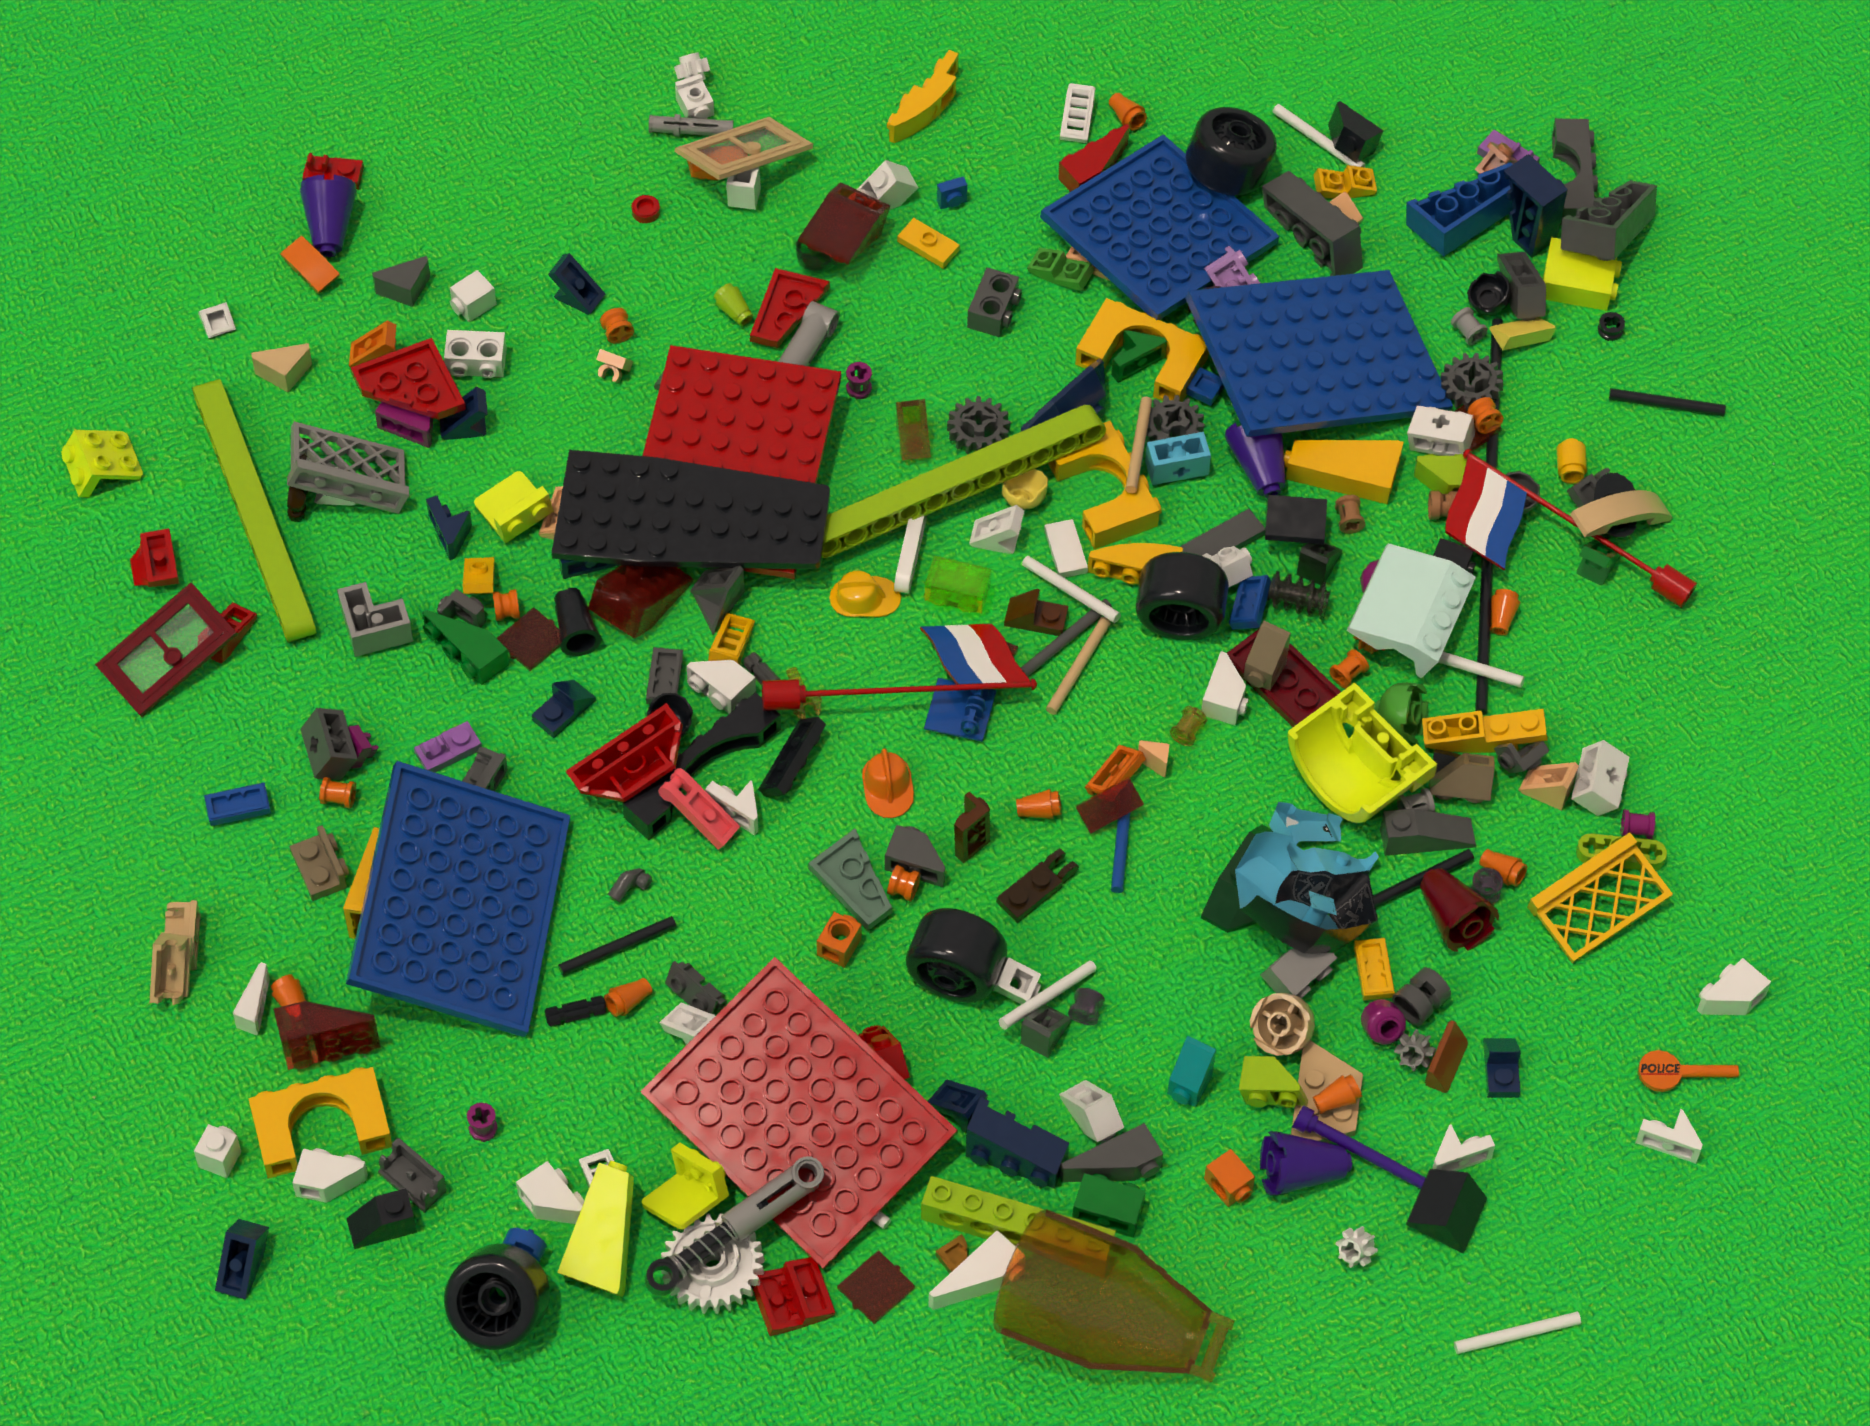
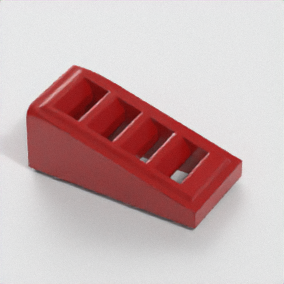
M233 602L221 613V616L238 635L210 658L221 664L231 655L257 619V613ZM232 616L241 620V622L231 619ZM209 626L198 636V645L213 633Z

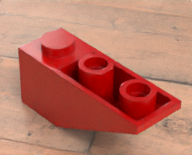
M1125 124L1118 129H1113L1106 136L1088 143L1076 153L1065 156L1059 162L1058 179L1071 192L1115 165L1128 145L1129 125Z

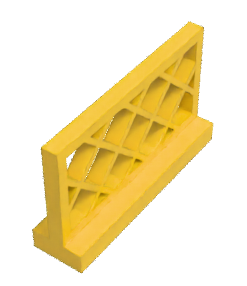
M1628 833L1529 901L1527 906L1534 917L1537 916L1572 964L1673 895L1636 846L1637 841L1631 833ZM1632 856L1641 865L1640 876L1622 873L1624 862ZM1619 866L1618 872L1612 871L1614 868ZM1646 872L1649 877H1644V873ZM1604 875L1617 877L1615 892L1599 890V879ZM1621 878L1639 881L1637 896L1619 893ZM1643 882L1655 884L1662 894L1655 899L1641 897ZM1594 883V888H1588L1589 885ZM1579 892L1593 894L1591 908L1586 909L1573 906L1574 895ZM1597 895L1614 898L1612 913L1594 910ZM1568 899H1570V900H1569V905H1564V904H1562V903H1564L1565 901H1567ZM1618 899L1636 902L1634 913L1630 916L1616 914ZM1640 903L1647 904L1639 909ZM1554 909L1568 911L1566 925L1553 924L1546 914ZM1572 912L1589 915L1587 930L1569 927ZM1593 916L1611 919L1610 929L1605 933L1591 931ZM1615 920L1621 921L1620 923L1614 926ZM1559 931H1563V932H1564V938H1563V936L1560 934ZM1568 932L1586 936L1585 946L1575 953L1567 943ZM1590 937H1596L1595 940L1589 943Z

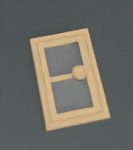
M766 117L676 147L674 150L678 155L716 179L721 180L813 149V143L771 117Z

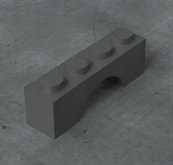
M1555 118L1552 131L1553 158L1568 164L1576 175L1572 181L1564 184L1568 191L1562 218L1567 215L1576 216L1577 210L1583 206L1589 209L1593 206L1594 200L1597 199L1594 197V192H1597L1598 177L1593 175L1592 171L1596 167V153H1591V147L1594 146V130H1589V119Z

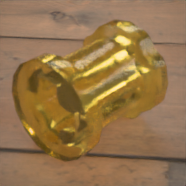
M1185 706L1181 712L1182 717L1180 721L1171 728L1170 735L1179 744L1192 746L1196 740L1195 735L1197 731L1206 724L1207 718L1198 708Z

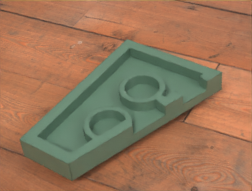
M853 829L808 863V869L868 931L892 913L891 904L879 878L876 877L870 859L861 845L856 829Z

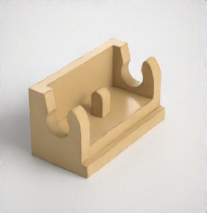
M191 900V902H170L166 908L168 911H165L164 933L192 936L190 970H197L201 918L197 900Z
M161 932L153 943L149 1003L158 1004L163 998H171L172 1004L175 1005L180 1003L184 997H188L192 936Z

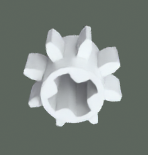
M699 52L679 57L680 65L674 67L677 79H686L701 74L703 80H706L704 72L710 71L707 57L700 59Z
M1363 1226L1355 1231L1352 1228L1343 1231L1342 1235L1344 1238L1335 1243L1339 1247L1340 1255L1338 1258L1348 1262L1350 1268L1358 1263L1364 1267L1371 1262L1370 1256L1378 1252V1249L1374 1247L1375 1236L1365 1232Z

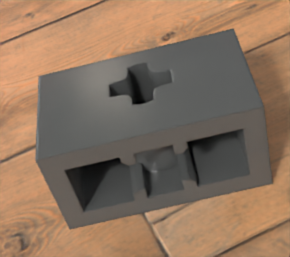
M316 708L300 729L314 778L323 779L324 777H330L331 780L341 781L357 761V755L343 710Z

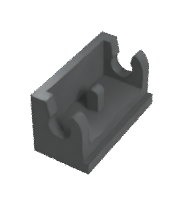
M479 747L475 761L462 781L495 791L508 771L506 755L499 754L485 747Z
M397 1138L392 1143V1153L388 1157L383 1154L381 1155L378 1173L397 1190L406 1188L409 1200L425 1213L447 1191L445 1178L406 1143Z

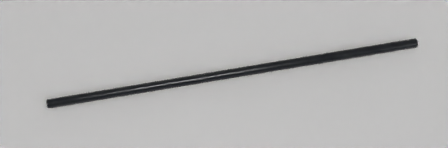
M1500 318L1492 320V326L1503 324V320ZM1491 333L1490 364L1497 362L1498 370H1501L1502 349ZM1492 398L1496 405L1495 409L1500 411V398L1498 400ZM1499 428L1491 433H1487L1486 463L1496 469ZM1482 557L1477 662L1489 665L1493 563ZM1477 675L1475 711H1482L1483 715L1487 714L1489 678Z

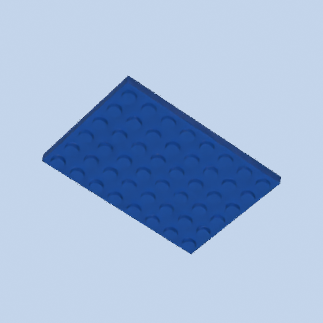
M1390 270L1188 291L1185 297L1246 437L1412 418L1417 406L1435 407L1446 411H1451L1453 407L1451 400L1446 398V390L1441 388L1442 381Z
M396 761L392 769L346 984L525 1037L529 1031L571 815Z

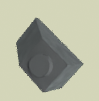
M896 825L885 853V870L893 872L895 866L899 865L904 867L905 871L920 872V881L943 887L945 883V866L926 833L912 826L903 827Z

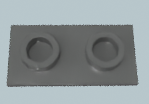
M676 961L672 962L665 984L688 1005L713 1014L715 1008L720 1011L727 1004V1001L724 999L725 995L718 991L711 983L705 986L701 985L704 983L705 978L690 963L680 962L678 964Z

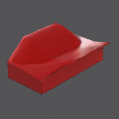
M170 529L140 533V546L130 559L134 586L147 585L148 587L179 584Z

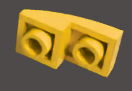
M1347 165L1343 172L1317 168L1313 174L1316 192H1320L1324 198H1336L1343 192H1346L1350 198L1375 195L1377 192L1374 172L1371 168Z

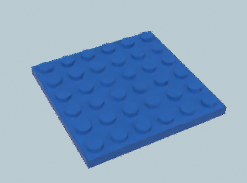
M1164 134L1041 210L1040 215L1044 222L1144 312L1156 320H1161L1187 303L1185 297L1188 291L1202 290L1205 287L1214 285L1204 268L1227 254L1226 247L1230 246L1235 252L1240 250L1249 263L1277 245L1280 237L1236 197L1215 192L1198 182L1187 167L1186 154Z

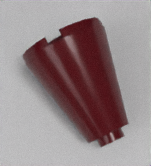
M1442 868L1432 869L1425 873L1420 888L1446 946L1454 952H1459L1457 948L1465 947L1466 950H1470L1484 942L1495 929L1492 926L1494 919L1499 920L1497 908Z

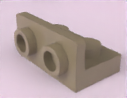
M323 825L317 827V836L289 846L312 901L346 889L345 876L349 875L343 857L338 859L334 852L338 850V846L333 834H326Z

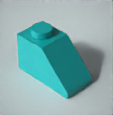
M1187 1036L1170 1076L1167 1094L1171 1095L1180 1104H1189L1196 1107L1212 1078L1216 1049Z

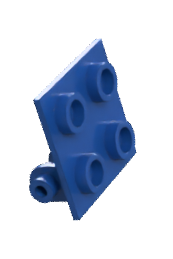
M938 678L936 685H956V683L952 680ZM996 690L935 691L924 729L983 742Z

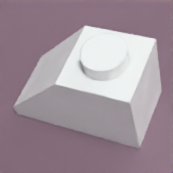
M1221 651L1203 697L1201 715L1235 725L1238 716L1245 715L1249 699L1245 698L1246 685L1225 652Z
M1084 1080L1059 1094L1062 1102L1083 1133L1096 1142L1107 1141L1113 1138L1117 1131L1124 1128L1112 1095L1089 1081Z

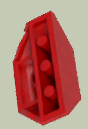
M666 703L566 770V773L581 794L626 802L676 768L683 725Z

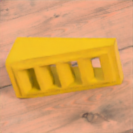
M726 613L710 648L708 661L734 660L740 665L755 620ZM728 627H733V628L741 629V630H744V631H743V632H740V631H737V630L730 629V628H728Z

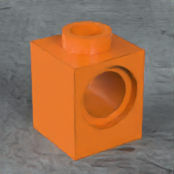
M833 912L817 939V956L845 968L861 940L862 924L858 923L850 915H840ZM837 935H844L847 938L843 940H838L834 937Z
M1230 1149L1206 1166L1204 1180L1225 1205L1229 1207L1235 1202H1244L1252 1195L1255 1176L1234 1151Z

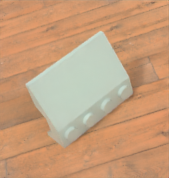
M1388 543L1346 631L1376 650L1395 649L1414 661L1416 675L1422 678L1439 662L1476 576L1450 560Z

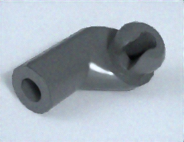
M641 868L625 871L620 874L607 895L620 903L630 888L638 886L642 890L647 889L652 882V877Z

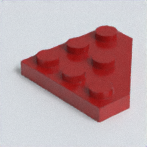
M432 338L351 367V374L364 397L438 420L466 410L465 402Z

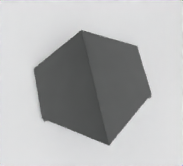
M741 566L706 569L690 590L713 635L722 624L726 613H730L745 592L744 569Z

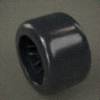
M1233 107L1214 108L1202 115L1197 122L1186 150V164L1198 182L1215 192L1231 196L1250 194L1256 191L1265 181L1276 154V138L1273 131L1262 119L1248 111Z
M1169 552L1157 555L1146 562L1140 573L1136 598L1137 617L1147 629L1163 637L1177 640H1196L1208 637L1221 627L1225 618L1229 588L1227 575L1216 562L1201 555L1187 552Z
M953 908L935 909L928 912L919 922L906 954V967L911 977L920 986L937 996L956 1002H978L988 997L996 985L1007 957V943L996 927L977 915Z
M491 1244L471 1253L453 1271L444 1292L445 1312L453 1329L468 1343L489 1350L509 1348L525 1339L543 1319L550 1300L548 1278L540 1263L527 1251L510 1244ZM496 1288L502 1290L506 1297L500 1296Z

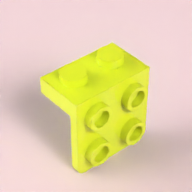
M74 430L61 451L62 459L66 463L71 482L75 486L78 497H90L100 479L139 480L143 475L129 436L123 431Z
M521 471L513 473L474 500L477 510L505 544L554 512L549 493L545 488L541 486L536 489Z
M678 1143L670 1149L677 1174L644 1197L641 1202L643 1208L677 1229H685L727 1198L729 1193L725 1181V1170L717 1161H711L701 1155L696 1149H691L682 1143Z

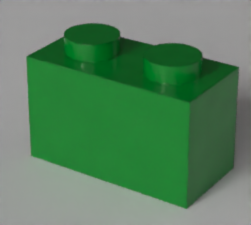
M1084 1173L1073 1206L1072 1218L1116 1230V1233L1134 1238L1144 1206L1146 1191L1141 1190L1132 1183L1121 1184L1110 1181L1109 1178L1101 1174L1090 1175Z

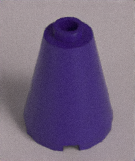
M324 175L308 177L301 182L300 188L312 245L327 258L334 257L342 251L357 194L355 182L338 175H334V180H324Z
M1235 422L1225 431L1224 436L1257 494L1265 496V498H1268V495H1280L1286 486L1283 433L1246 437L1242 425L1237 427Z
M1278 1131L1268 1132L1270 1136L1263 1138L1260 1150V1169H1266L1267 1179H1262V1183L1266 1193L1270 1196L1344 1179L1347 1172L1351 1171V1155L1342 1146Z

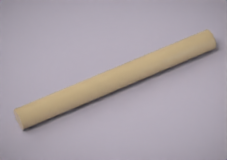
M1142 397L1125 487L1128 493H1135L1138 487L1152 406V399L1150 397Z
M1100 618L1048 703L1046 710L1050 714L1055 715L1109 628L1111 622L1107 618Z

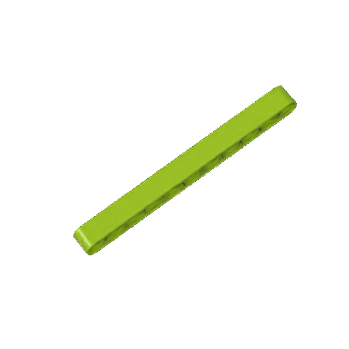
M221 379L192 387L197 407L287 643L317 634L312 615Z
M1083 405L828 514L822 558L831 557L907 524L910 518L914 520L931 514L1091 445L1104 437L1106 427L1091 405Z

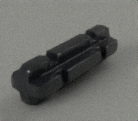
M600 995L591 997V1001L583 999L561 1004L562 1008H557V1006L545 1009V1018L549 1026L561 1024L560 1021L565 1020L566 1023L588 1018L591 1013H594V1016L604 1014L607 1010L605 999Z

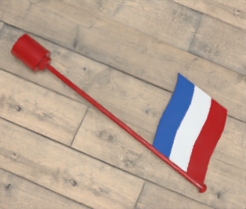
M1466 449L1463 452V458L1466 460L1463 479L1448 511L1445 524V533L1505 571L1508 548L1522 519L1526 495L1578 528L1571 516L1472 454L1471 449ZM1601 535L1591 536L1651 574L1652 576L1649 580L1653 583L1651 589L1680 608L1685 605L1698 584L1668 564L1664 568L1658 566L1654 570Z
M992 624L921 626L920 630L933 644L943 668L956 685L806 691L805 685H799V679L763 680L762 705L763 711L800 709V703H806V697L1030 687L1031 690H1034L1037 687V682L1032 678L1030 680L1015 662L1005 638Z

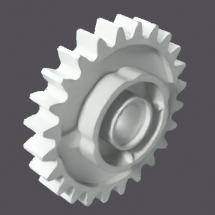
M708 1213L704 1222L697 1219L693 1226L683 1229L682 1233L673 1231L672 1234L675 1241L665 1242L668 1252L661 1253L662 1259L666 1256L670 1257L674 1253L679 1254L683 1251V1246L689 1247L693 1244L695 1238L700 1239L704 1236L705 1231L710 1232L713 1230L716 1223L721 1224V1215L723 1214L720 1213L717 1220L714 1221ZM755 1232L741 1242L737 1240L729 1241L725 1244V1248L721 1247L714 1252L715 1256L711 1254L703 1260L704 1264L700 1262L693 1267V1271L688 1270L687 1276L675 1286L670 1295H677L678 1304L680 1305L688 1301L689 1310L691 1311L697 1305H700L702 1314L706 1313L708 1307H713L715 1314H718L722 1305L728 1311H731V1302L733 1301L742 1305V1295L745 1294L752 1297L751 1286H759L760 1281L757 1275L764 1274L763 1265L761 1264L765 1262L763 1253H760L762 1246L760 1241H756ZM709 1261H719V1263L716 1266H706V1264ZM661 1270L662 1274H665L663 1276L664 1285L668 1284L671 1281V1277L668 1272Z

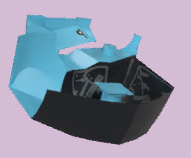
M1278 802L1269 823L1273 832L1256 834L1235 869L1240 909L1269 934L1304 954L1338 951L1378 921L1369 871L1379 856L1375 851L1368 858L1356 859L1345 852L1315 847L1302 850L1296 846L1299 841H1341L1340 823L1343 818L1331 813L1325 815L1296 809L1291 803Z

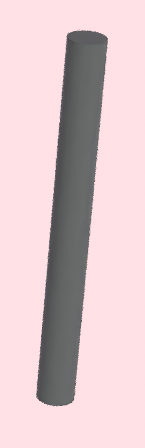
M1107 599L1102 600V602L1112 607ZM1091 609L1021 667L1022 671L1029 677L1102 615Z

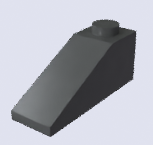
M1526 252L1497 254L1500 271L1510 283L1511 299L1509 304L1517 319L1531 321L1536 319V317L1545 316L1546 284Z
M1414 808L1383 812L1380 832L1385 856L1476 847L1471 818Z
M1145 1123L1061 1163L1060 1179L1062 1182H1081L1084 1173L1090 1175L1101 1174L1109 1178L1110 1181H1135L1141 1177L1149 1178L1155 1175L1162 1167L1163 1152Z

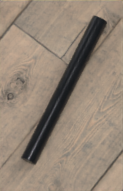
M1610 388L1609 400L1724 416L1726 405L1613 388Z
M1467 849L1373 895L1375 908L1419 887L1423 876L1429 870L1442 868L1450 872L1474 860L1473 853L1470 849Z
M670 916L558 964L559 970L564 976L676 928L675 920Z

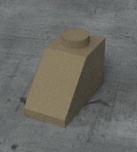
M1263 621L1246 660L1243 679L1255 687H1262L1270 691L1286 665L1291 633Z

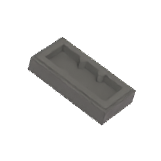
M653 647L646 704H650L654 698L663 693L678 694L684 656L683 650Z

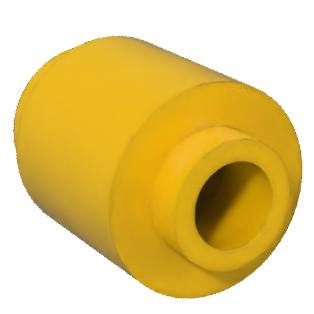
M1566 439L1558 444L1556 448L1557 469L1563 482L1574 484L1582 480L1587 473L1586 446L1577 439Z

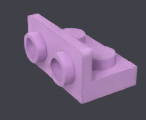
M1230 246L1225 248L1227 254L1204 268L1214 286L1231 287L1260 283L1254 273L1249 275L1245 269L1248 262L1240 250L1235 252Z

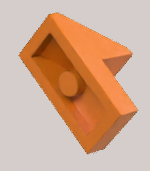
M387 320L353 341L350 348L349 367L351 368L396 351L395 336L397 325Z

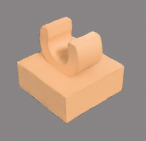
M602 349L599 350L596 360L605 363L598 369V376L605 378L606 372L612 369L614 371L612 381L616 383L622 378L621 369L630 372L633 364L632 360Z

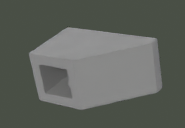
M1290 949L1281 955L1260 976L1275 993H1289L1302 998L1311 990L1308 984L1316 978L1319 982L1333 970L1329 965L1337 957L1334 953L1304 954L1296 949Z

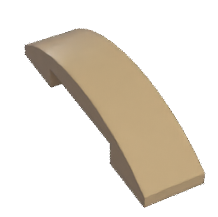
M1646 490L1626 491L1609 495L1573 510L1570 514L1584 537L1605 534L1615 525L1646 520L1649 525L1668 522L1673 518L1656 493Z

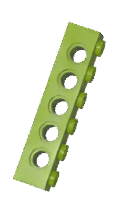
M934 1176L930 1177L921 1203V1220L984 1239H988L998 1230L1018 1249L1101 1274L1106 1273L1114 1248L1116 1230Z

